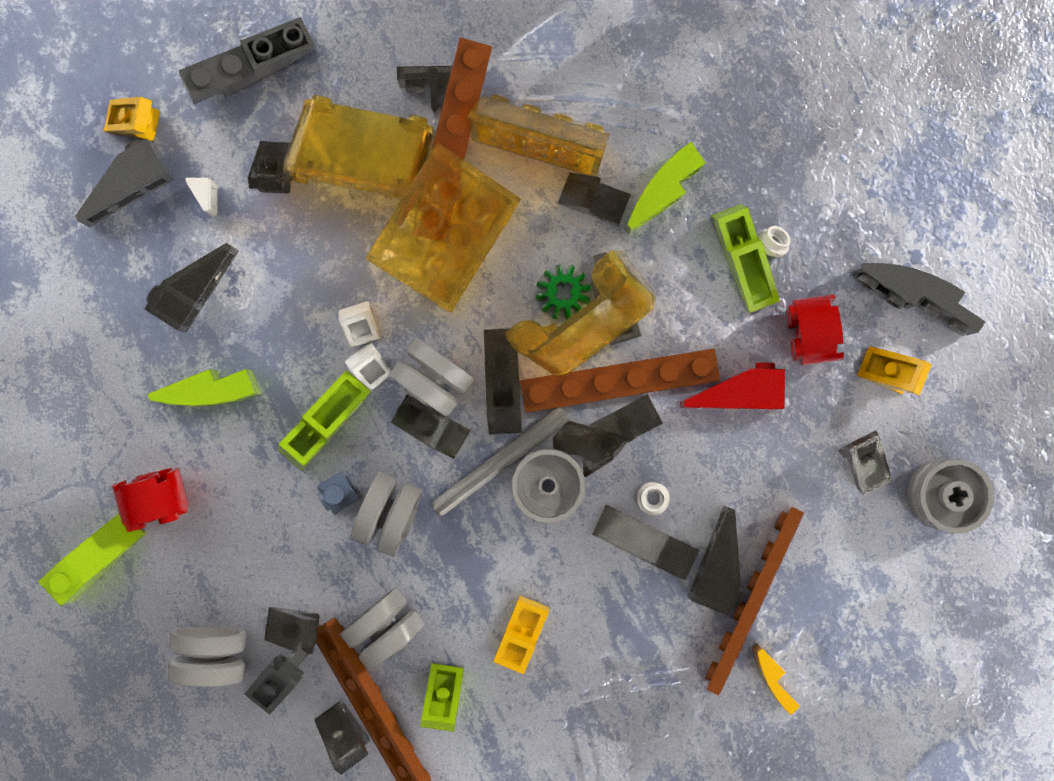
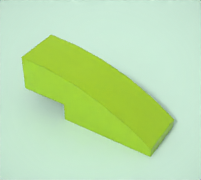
M689 142L675 153L648 183L636 203L625 228L628 235L684 197L686 192L681 183L702 170L706 164L692 142Z
M739 204L711 215L726 261L748 312L751 313L780 302L762 240L757 237L749 208Z
M208 369L147 395L151 401L166 404L214 406L244 401L262 395L252 370L244 369L220 379L217 370Z
M346 370L278 444V451L298 469L303 471L370 395L371 391Z

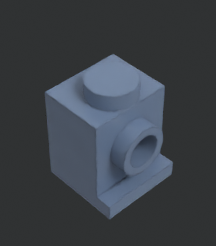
M346 470L338 472L317 485L320 492L318 497L327 511L331 509L334 515L363 498Z

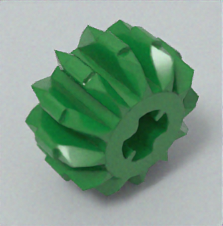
M560 264L555 267L556 277L546 270L543 275L550 283L538 281L536 285L539 289L547 291L536 295L537 301L548 300L542 306L541 311L546 313L551 307L555 308L552 315L554 320L558 319L560 310L564 311L566 321L571 320V308L578 315H581L583 309L577 302L589 304L591 300L589 297L580 294L591 290L590 284L579 285L586 275L582 272L576 278L572 277L575 267L572 265L569 266L567 275L563 274ZM562 285L564 289L565 285L571 288L569 300L565 301L564 297L562 300L556 298L558 293L557 286Z

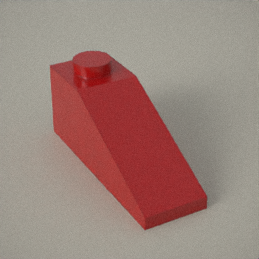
M755 363V369L745 370L680 401V408L785 409V369H775V363Z

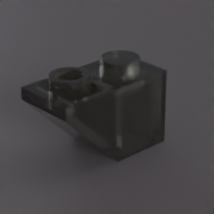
M408 394L398 407L391 421L392 424L422 443L455 459L470 432V429L446 417L437 410L425 406Z

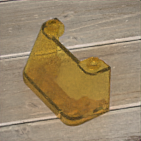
M313 95L312 99L304 101L285 156L282 172L293 182L308 184L310 177L315 184L321 185V182L377 193L384 195L388 199H392L393 194L394 198L403 200L402 204L417 207L429 160L434 128L428 124L427 118L409 115L408 119L333 104L332 100L327 97Z
M612 250L594 265L592 271L593 281L602 293L559 327L555 323L549 326H540L533 320H523L515 324L503 335L517 352L550 374L564 376L575 370L647 316L656 305V295L625 251Z

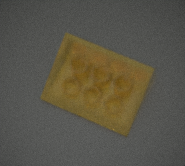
M494 94L491 95V98L482 96L470 110L468 120L472 141L597 178L610 135L604 132L603 127L592 123H586L585 126L572 123V118L563 114L555 113L553 117L541 113L540 108L529 104H523L522 107L509 104V99Z
M436 143L365 259L440 309L451 313L520 203L521 198L441 144Z

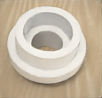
M778 226L764 229L758 236V239L762 240L765 253L769 256L783 257L789 250L790 237L785 230Z
M657 482L644 484L637 493L639 508L649 515L661 514L667 509L670 502L668 490ZM651 492H656L659 500L656 504L651 505L647 501V496Z

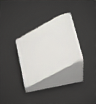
M185 178L186 183L203 211L210 216H216L218 211V185L210 178Z
M369 301L338 311L339 322L349 348L381 339Z
M372 342L367 343L345 361L353 375L370 391L390 377L388 374L392 370Z

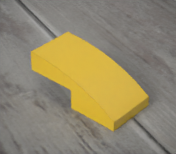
M519 595L493 662L524 674L550 607Z
M756 643L752 647V651L760 675L775 699L792 715L800 705L777 683L786 672Z

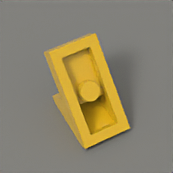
M143 97L111 99L103 131L110 134L153 141L160 111L151 107L152 100Z
M869 346L857 376L898 394L908 392L919 396L932 364L926 360Z

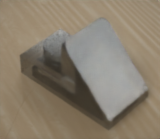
M397 66V81L400 88H405V91L410 93L424 92L425 88H430L431 109L434 113L443 104L452 66Z
M260 141L248 175L249 189H258L259 192L290 193L293 143Z
M569 172L558 204L619 227L631 194L600 183L602 179L600 177Z
M647 394L589 424L605 454L633 441L636 437L663 423Z
M568 421L553 437V448L583 457V475L587 477L611 462L627 444L628 437Z
M876 430L838 449L839 453L850 465L856 487L863 496L892 481L880 435Z
M269 607L264 640L292 651L299 646L307 654H313L317 637L316 627L319 625L320 616L314 612Z
M341 700L314 719L332 766L339 774L342 775L369 755L365 747L370 742L368 735Z

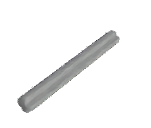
M557 407L431 503L435 512L439 516H444L569 421L565 411L561 407Z

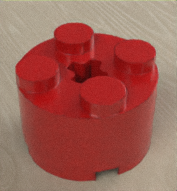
M834 294L793 300L792 305L788 306L786 310L788 329L794 328L796 339L790 342L793 361H800L802 366L844 359V352L837 353V344H844L839 308L830 304L836 299Z
M179 467L173 470L168 468L136 476V479L132 480L133 483L127 484L126 480L112 485L121 522L125 526L126 532L147 527L146 523L157 519L159 524L169 523L178 520L179 515L188 513L189 502Z

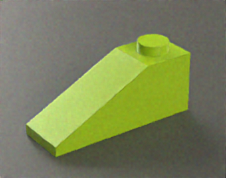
M118 513L59 561L38 583L60 606L74 602L147 533L143 529L126 532V528L122 525Z

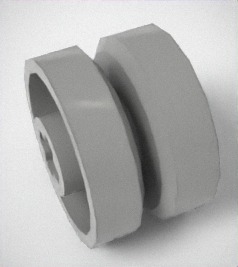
M415 337L406 351L409 357L421 365L419 369H415L405 361H398L388 375L404 386V390L427 407L432 406L448 417L458 403L453 395L443 389L445 385H450L460 393H466L475 381V378L424 341Z
M539 449L529 453L518 463L512 477V494L517 507L527 517L540 523H556L569 518L580 507L585 496V478L581 467L570 455L557 449ZM546 479H551L555 483V487H553L551 492H546L542 488V483Z
M932 459L920 465L911 475L906 489L907 503L914 517L925 526L949 533H967L981 526L989 517L994 504L993 486L987 474L976 464L961 459Z
M379 471L360 507L350 539L368 545L373 541L380 528L382 530L377 542L378 551L395 557L403 539H406L413 525L423 488L406 483L401 487L396 498L392 499L397 486L396 477Z
M398 587L388 592L339 634L349 648L357 647L368 638L372 640L361 650L358 658L368 671L373 670L386 659L389 660L396 655L426 625V622L416 610H410L396 620L394 616L405 607L407 602L406 597Z
M222 626L184 627L170 631L169 649L180 656L169 662V682L177 685L197 687L224 686L242 682L244 680L245 662L233 655H237L245 650L246 631Z

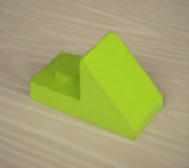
M431 663L420 727L454 732L464 668Z

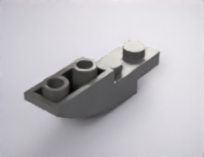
M301 17L240 40V46L180 69L179 75L193 104H196L221 93L227 96L244 89L297 61L315 49V45Z
M863 263L855 267L852 272L859 277L857 281L863 287L871 291L877 289L886 296L885 301L891 306L901 310L902 308L915 307L919 302L921 304L919 308L932 317L940 316L948 322L947 327L961 336L979 333L985 324L984 320L958 303L965 294V291L933 274L915 268L886 263Z

